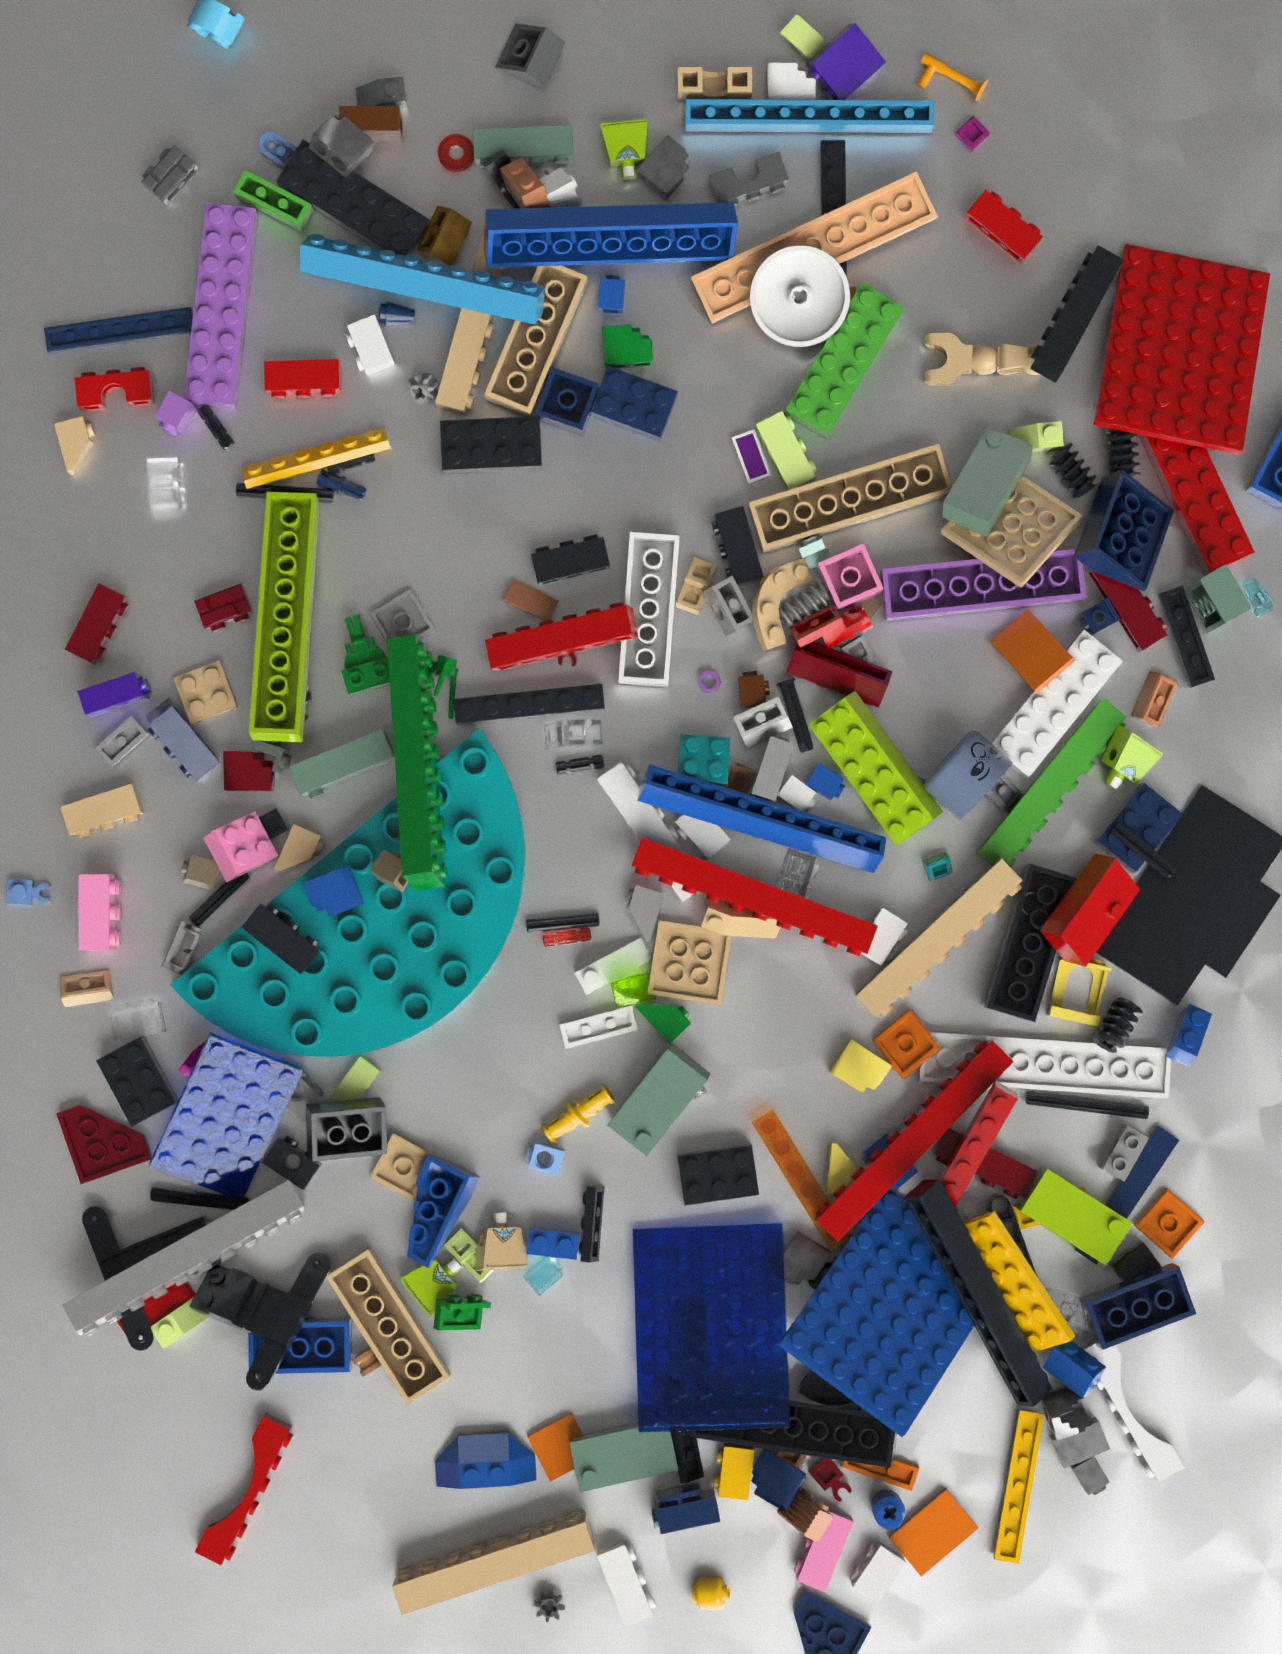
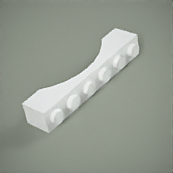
M1094 1339L1081 1346L1082 1349L1106 1366L1096 1385L1099 1390L1104 1388L1108 1398L1105 1401L1112 1412L1117 1411L1121 1419L1117 1422L1124 1434L1129 1432L1133 1439L1130 1445L1137 1456L1142 1455L1146 1462L1142 1466L1148 1477H1154L1160 1482L1185 1468L1174 1447L1168 1441L1158 1438L1145 1430L1130 1412L1121 1386L1122 1355L1117 1346L1114 1345L1102 1350L1096 1346Z

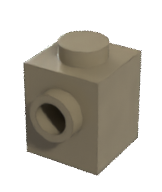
M383 850L380 856L375 859L370 872L379 881L403 892L408 882L402 876L401 854L395 851L391 854Z
M191 855L188 861L184 860L180 871V875L184 876L182 883L212 890L215 886L219 867L214 860Z

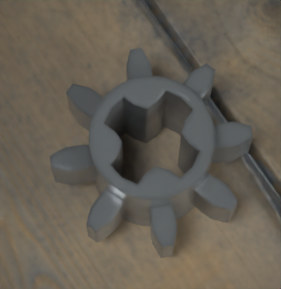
M550 1589L549 1594L546 1595L540 1591L541 1601H534V1606L540 1607L536 1616H545L546 1622L553 1616L558 1620L560 1617L558 1610H565V1605L559 1604L563 1595H554L553 1589ZM547 1601H553L551 1610H546Z

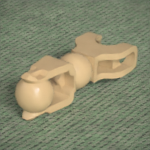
M929 333L924 336L926 347L942 351L947 358L946 363L941 368L925 372L923 382L927 385L950 386L960 376L972 374V370L981 375H988L996 370L1000 375L1026 372L1029 375H1040L1030 369L1034 362V359L1030 357L1037 344L1028 345L1027 347L1001 344L997 349L989 344H981L973 348V345L961 343L959 338L952 333Z

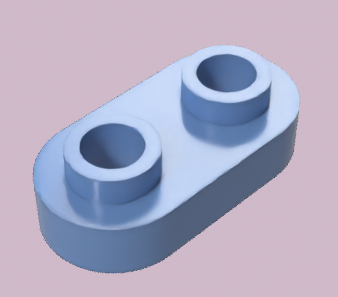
M275 132L264 133L258 143L261 153L282 169L285 168L288 158L297 149L295 145ZM269 143H275L276 148L269 150L267 148Z

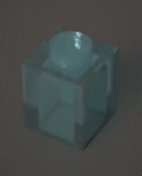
M545 1256L525 1273L523 1277L540 1296L563 1277L561 1272L563 1267L555 1257L550 1259Z

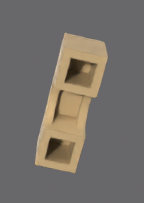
M678 67L677 100L751 99L752 67H727V70L722 72H706L702 70V67Z

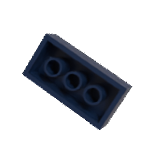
M1174 1263L1164 1265L1079 1298L1095 1344L1102 1350L1196 1314L1180 1267Z

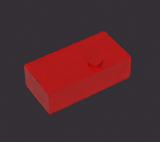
M1094 854L1040 931L1065 962L1086 967L1140 889L1116 858Z

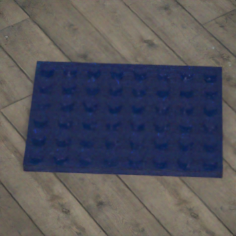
M783 1223L633 1229L639 1433L791 1428L788 1352L778 1345L787 1332Z

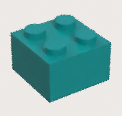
M681 734L678 773L727 788L730 737Z

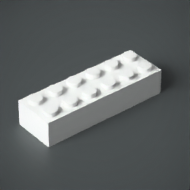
M630 532L624 605L633 608L639 637L621 641L619 684L668 687L680 536Z
M1085 630L1080 632L1066 649L1075 662L1038 693L1033 690L991 742L1013 762L1010 767L1025 779L1031 776L1123 662V660Z

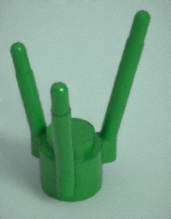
M438 655L437 662L433 661V666L430 668V674L433 675L435 673V676L439 677L434 696L438 697L444 679L449 680L451 676L448 718L452 719L454 713L453 699H455L456 678L459 669L455 668L457 660Z

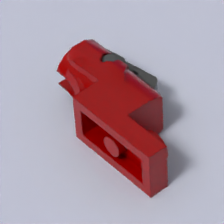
M831 605L789 627L800 648L821 637L828 649L838 644L844 646L855 637L873 628L862 605L848 609L841 614L838 613L834 605Z

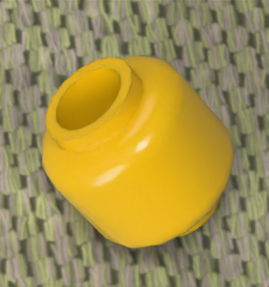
M720 1576L699 1577L692 1586L693 1602L703 1610L722 1609L726 1600L730 1599V1586L725 1585L723 1578Z

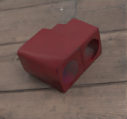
M223 751L224 791H274L275 772L271 771L273 761L265 760V753Z

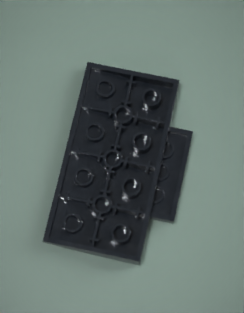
M1201 785L1183 811V815L1176 822L1157 853L1176 867L1175 873L1170 878H1165L1148 864L1136 882L1140 891L1096 953L1175 1006L1179 1005L1204 965L1223 978H1227L1281 896L1262 883L1261 879L1282 849V836Z

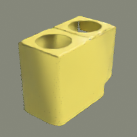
M851 1039L829 1072L862 1093L866 1087L875 1090L878 1085H881L892 1065Z

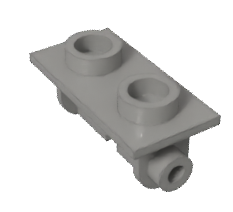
M180 921L161 967L172 970L180 975L183 974V971H187L186 967L192 956L190 952L195 949L199 937L202 936L200 934L201 928Z

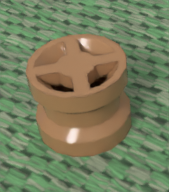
M371 1348L366 1349L352 1359L353 1363L360 1367L362 1377L381 1366Z

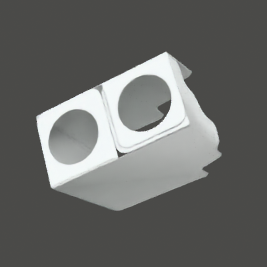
M767 63V100H816V80L806 77V72L804 69H798L797 63Z

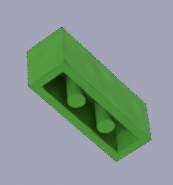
M247 170L243 171L233 190L237 199L303 232L314 211L309 202Z

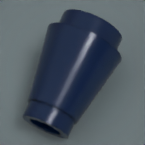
M388 301L386 304L380 303L378 323H383L384 326L414 324L415 309Z

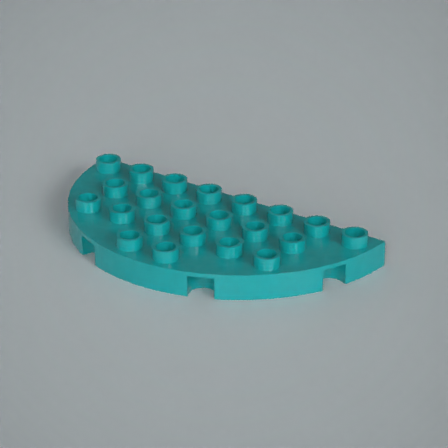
M477 729L437 763V767H439L441 772V782L438 783V791H441L443 797L440 815L443 816L445 829L441 830L442 839L446 843V854H443V862L446 863L448 869L445 887L415 891L408 883L404 891L400 892L379 881L370 872L375 859L380 856L383 850L391 854L394 851L401 854L397 797H395L269 902L280 911L278 915L285 922L288 919L292 920L300 927L298 930L300 934L305 938L309 934L320 943L318 948L322 952L303 975H300L241 928L243 926L241 925L170 984V986L199 1014L229 1034L266 1049L307 1057H338L382 1049L415 1036L454 1011L474 992L487 976L502 951L516 920L525 879L526 847L523 821L517 799L504 766L482 732ZM344 866H350L365 903L331 917L328 916L326 910L318 912L316 907L310 904L303 882Z

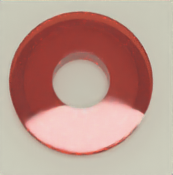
M448 135L439 144V161L449 171L462 172L468 169L474 161V145L464 135ZM453 147L463 149L464 153L460 159L450 157L449 152Z

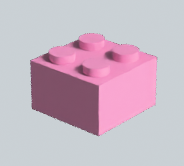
M864 544L817 564V569L825 588L838 612L881 594L884 590Z
M255 811L213 830L203 838L226 882L261 867L278 856Z

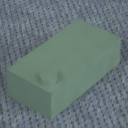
M987 426L943 502L942 518L987 537L1031 462L1033 445Z
M1226 564L1184 589L1187 599L1206 633L1251 609L1249 602Z
M381 729L291 765L289 768L300 795L304 797L309 796L310 799L323 795L324 789L395 761L388 735Z
M671 1043L615 1113L607 1126L647 1156L705 1084L711 1073Z
M666 1417L569 1439L579 1492L678 1471L671 1432Z

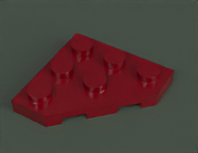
M79 1105L56 1113L80 1184L153 1159L144 1134L92 1109Z

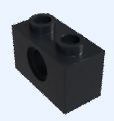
M288 1135L285 1138L280 1136L262 1163L287 1180H290L291 1183L300 1189L305 1190L322 1163L319 1161L313 1162L308 1152L297 1147L299 1142ZM290 1154H295L299 1157L300 1165L297 1168L289 1166L287 1159Z

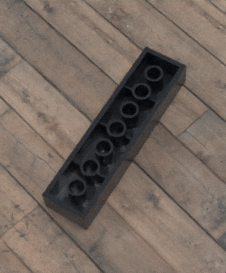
M697 1386L690 1437L893 1468L897 1433L870 1413Z

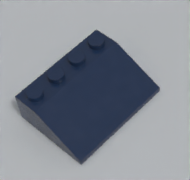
M1123 469L1106 475L1101 479L1074 557L1094 572L1145 591L1147 590L1174 510Z

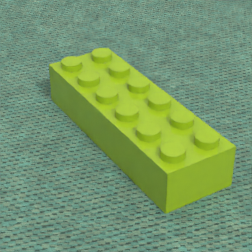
M856 691L844 697L808 724L896 846L943 813L934 798L924 789L921 780Z

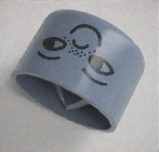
M973 730L967 733L926 778L923 786L935 800L960 821L992 788L1013 762L981 733Z

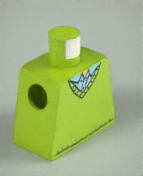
M647 119L600 123L601 136L610 167H621V175L624 180L635 179L637 177L635 165H641L646 156Z
M1118 725L1102 757V762L1112 768L1104 781L1115 789L1118 788L1124 777L1136 784L1160 759L1163 753L1133 732Z
M454 1256L445 1264H442L436 1257L430 1268L420 1265L404 1274L400 1280L430 1317L435 1312L436 1299L447 1298V1295L451 1294L458 1286L453 1276L463 1266Z

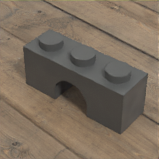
M780 152L756 159L755 167L758 176L751 182L740 181L735 176L733 167L710 174L708 181L715 202H734V206H737L739 201L747 199L748 202L761 198L763 193L771 191V194H775L785 190L789 178Z

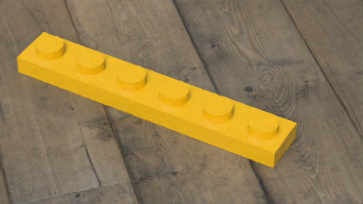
M385 427L371 429L366 433L356 436H347L331 443L325 442L317 447L300 449L295 453L276 456L271 460L260 463H251L246 467H242L246 488L256 487L390 449Z
M1018 1409L993 1556L994 1560L1016 1564L1020 1562L1044 1413Z

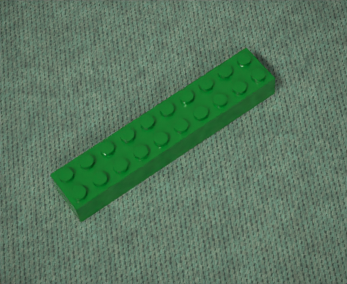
M416 634L388 638L387 650L402 876L415 891L445 887L448 869L446 863L443 862V854H446V843L442 839L441 830L445 829L443 816L440 815L443 797L441 791H438V783L441 782V772L436 762V759L440 758L439 747L435 744L438 726L433 719V712H436V702L434 697H432L431 690L435 688L433 675L430 674V666H433V656L431 651L426 649L425 643L421 642Z

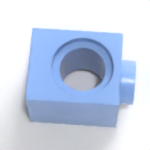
M536 1142L534 1147L529 1146L525 1160L530 1162L529 1168L557 1176L565 1150ZM542 1151L548 1152L551 1155V1162L547 1165L540 1164L537 1160L538 1153Z

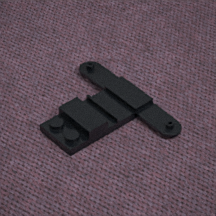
M97 1206L89 1207L82 1216L83 1226L105 1281L206 1226L204 1217L201 1216L120 1249L108 1216L102 1208ZM220 1259L214 1261L212 1266L221 1264ZM196 1271L195 1273L189 1275V1277L197 1275L199 1272ZM143 1306L133 1312L131 1309L122 1312L121 1315L123 1317L120 1321L131 1347L138 1351L148 1349L152 1345L154 1337Z
M314 1253L309 1256L290 1292L287 1293L269 1286L268 1283L259 1282L254 1276L234 1268L230 1270L216 1265L208 1270L189 1307L201 1314L264 1339L246 1375V1383L252 1390H264L271 1383L287 1350H290L311 1310L312 1302L330 1270L331 1263L328 1256L323 1253Z

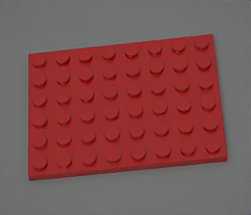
M1125 244L1122 252V259L1124 260L1119 270L1093 425L1241 455L1245 442L1270 273Z

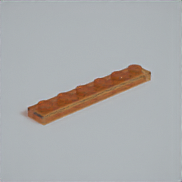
M772 1109L752 1121V1124L830 1251L848 1241L850 1238L849 1232L837 1242L814 1220L817 1216L815 1213L817 1208L824 1202L828 1204L830 1201L774 1110Z

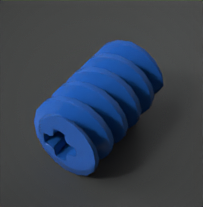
M888 1489L881 1490L872 1498L871 1511L876 1522L882 1528L896 1529L901 1526L906 1513L902 1500L896 1492ZM888 1506V1508H892V1510L888 1511L884 1508Z

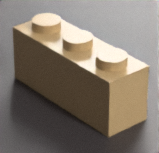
M128 784L60 807L68 834L70 836H77V839L92 835L91 830L100 828L101 831L116 827L115 822L124 820L125 823L136 821L139 819L138 815L144 813L134 784Z

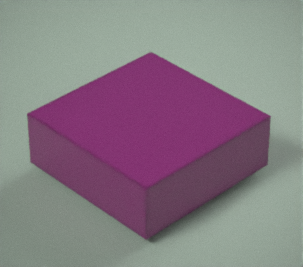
M972 116L955 132V135L972 152L990 135V132Z

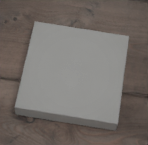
M411 587L369 613L386 643L388 638L416 634L422 640L437 631Z

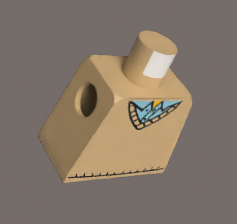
M507 1213L492 1214V1228L482 1229L479 1232L475 1271L514 1270L529 1267L521 1228L507 1227Z

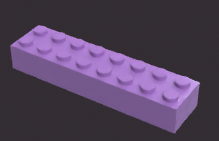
M206 203L184 389V399L190 401L193 405L237 409L259 218L256 208Z
M1076 549L1054 551L1022 588L979 559L884 568L880 571V579L884 589L882 598L885 621L1083 601L1086 598L1083 564L1074 557Z

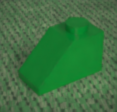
M638 1004L635 1007L669 1044L691 1025V1022L688 1020L691 1015L682 1005L679 1008L675 1005Z

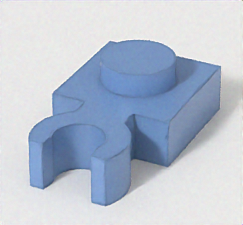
M8 879L6 904L33 905L34 898H37L40 902H50L51 898H44L41 891L44 888H51L52 885L42 883L34 887V880Z

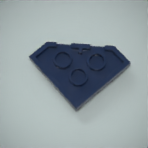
M807 1589L803 1591L793 1610L805 1654H858L872 1628L870 1624Z

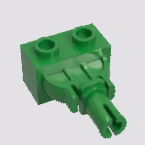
M360 615L353 616L356 628H354L351 617L344 619L354 650L352 652L349 643L345 644L347 651L344 661L345 670H341L350 697L390 685L388 657L375 644L373 636L368 637L371 646L369 647Z

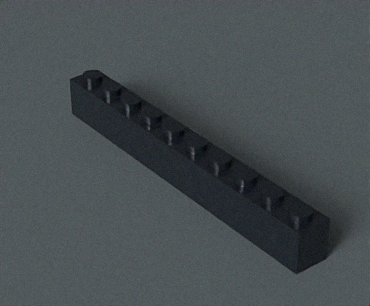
M923 1180L904 1198L1018 1406L1034 1407L1053 1389L1048 1381V1376L1042 1370L1035 1352L1026 1340L1025 1333L1020 1329L1013 1311L1008 1307L1002 1291L995 1283L992 1272L982 1259L981 1252L975 1246L968 1228L964 1225L958 1214V1209L948 1196L946 1187L940 1180Z

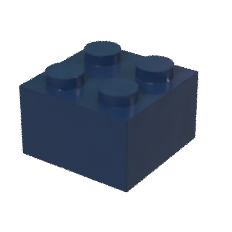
M552 367L535 415L540 416L541 421L583 435L599 390V383Z

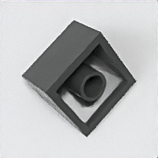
M515 23L495 68L528 84L545 87L566 42L546 27Z

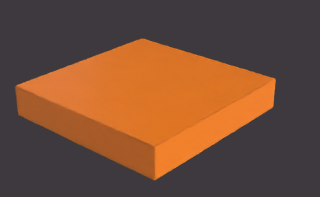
M912 1009L908 1010L872 1040L902 1079H906L943 1049Z
M1165 1188L1134 1226L1173 1259L1205 1221L1168 1188Z
M572 1413L527 1436L550 1482L575 1469L569 1439L583 1436Z

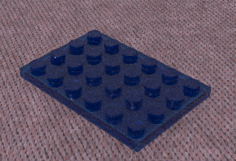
M210 1032L152 1155L149 1167L232 1198L244 1197L304 1072L303 1068Z

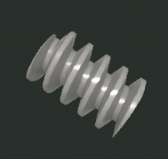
M819 580L815 582L816 588L812 585L807 586L808 594L800 590V599L791 596V604L787 601L782 602L783 610L779 608V615L788 627L804 620L805 616H812L813 611L816 613L821 611L822 605L825 608L830 606V597Z

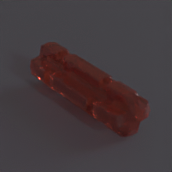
M587 927L580 928L579 931L574 929L556 932V934L548 933L544 934L542 938L544 947L555 946L554 944L577 943L579 940L581 942L590 941L592 936L590 928Z

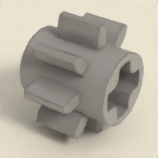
M419 371L416 376H413L408 381L412 386L408 392L415 401H424L427 404L438 394V390L435 388L439 382L431 373L423 374L422 371Z

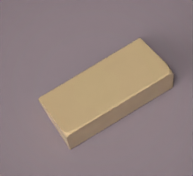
M110 970L60 977L61 1000L64 1006L70 1007L113 1000Z

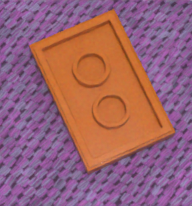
M1029 609L990 641L1036 693L1075 662L1074 658Z
M945 1488L888 1537L922 1577L978 1529V1526Z

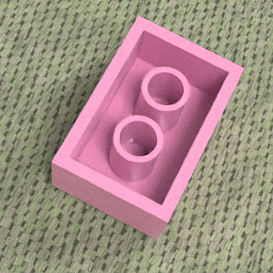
M78 875L79 950H117V945H121V930H117V920L121 919V906L117 905V895L121 894V882L117 880V875Z

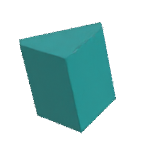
M946 852L922 860L929 881L953 873L950 857Z

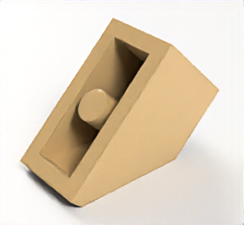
M83 416L54 424L66 470L71 475L78 472L93 445L92 436H95L92 422H87Z
M293 824L274 870L283 872L313 860L315 855L320 856L325 845L322 842L323 836Z

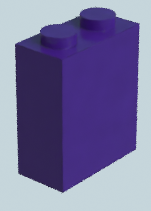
M854 23L848 24L806 63V66L809 68L808 74L810 77L814 78L816 82H820L825 88L823 92L829 100H846L886 61L857 24Z
M133 672L77 692L85 715L94 719L150 700L148 693L152 691L148 679H144L143 676Z

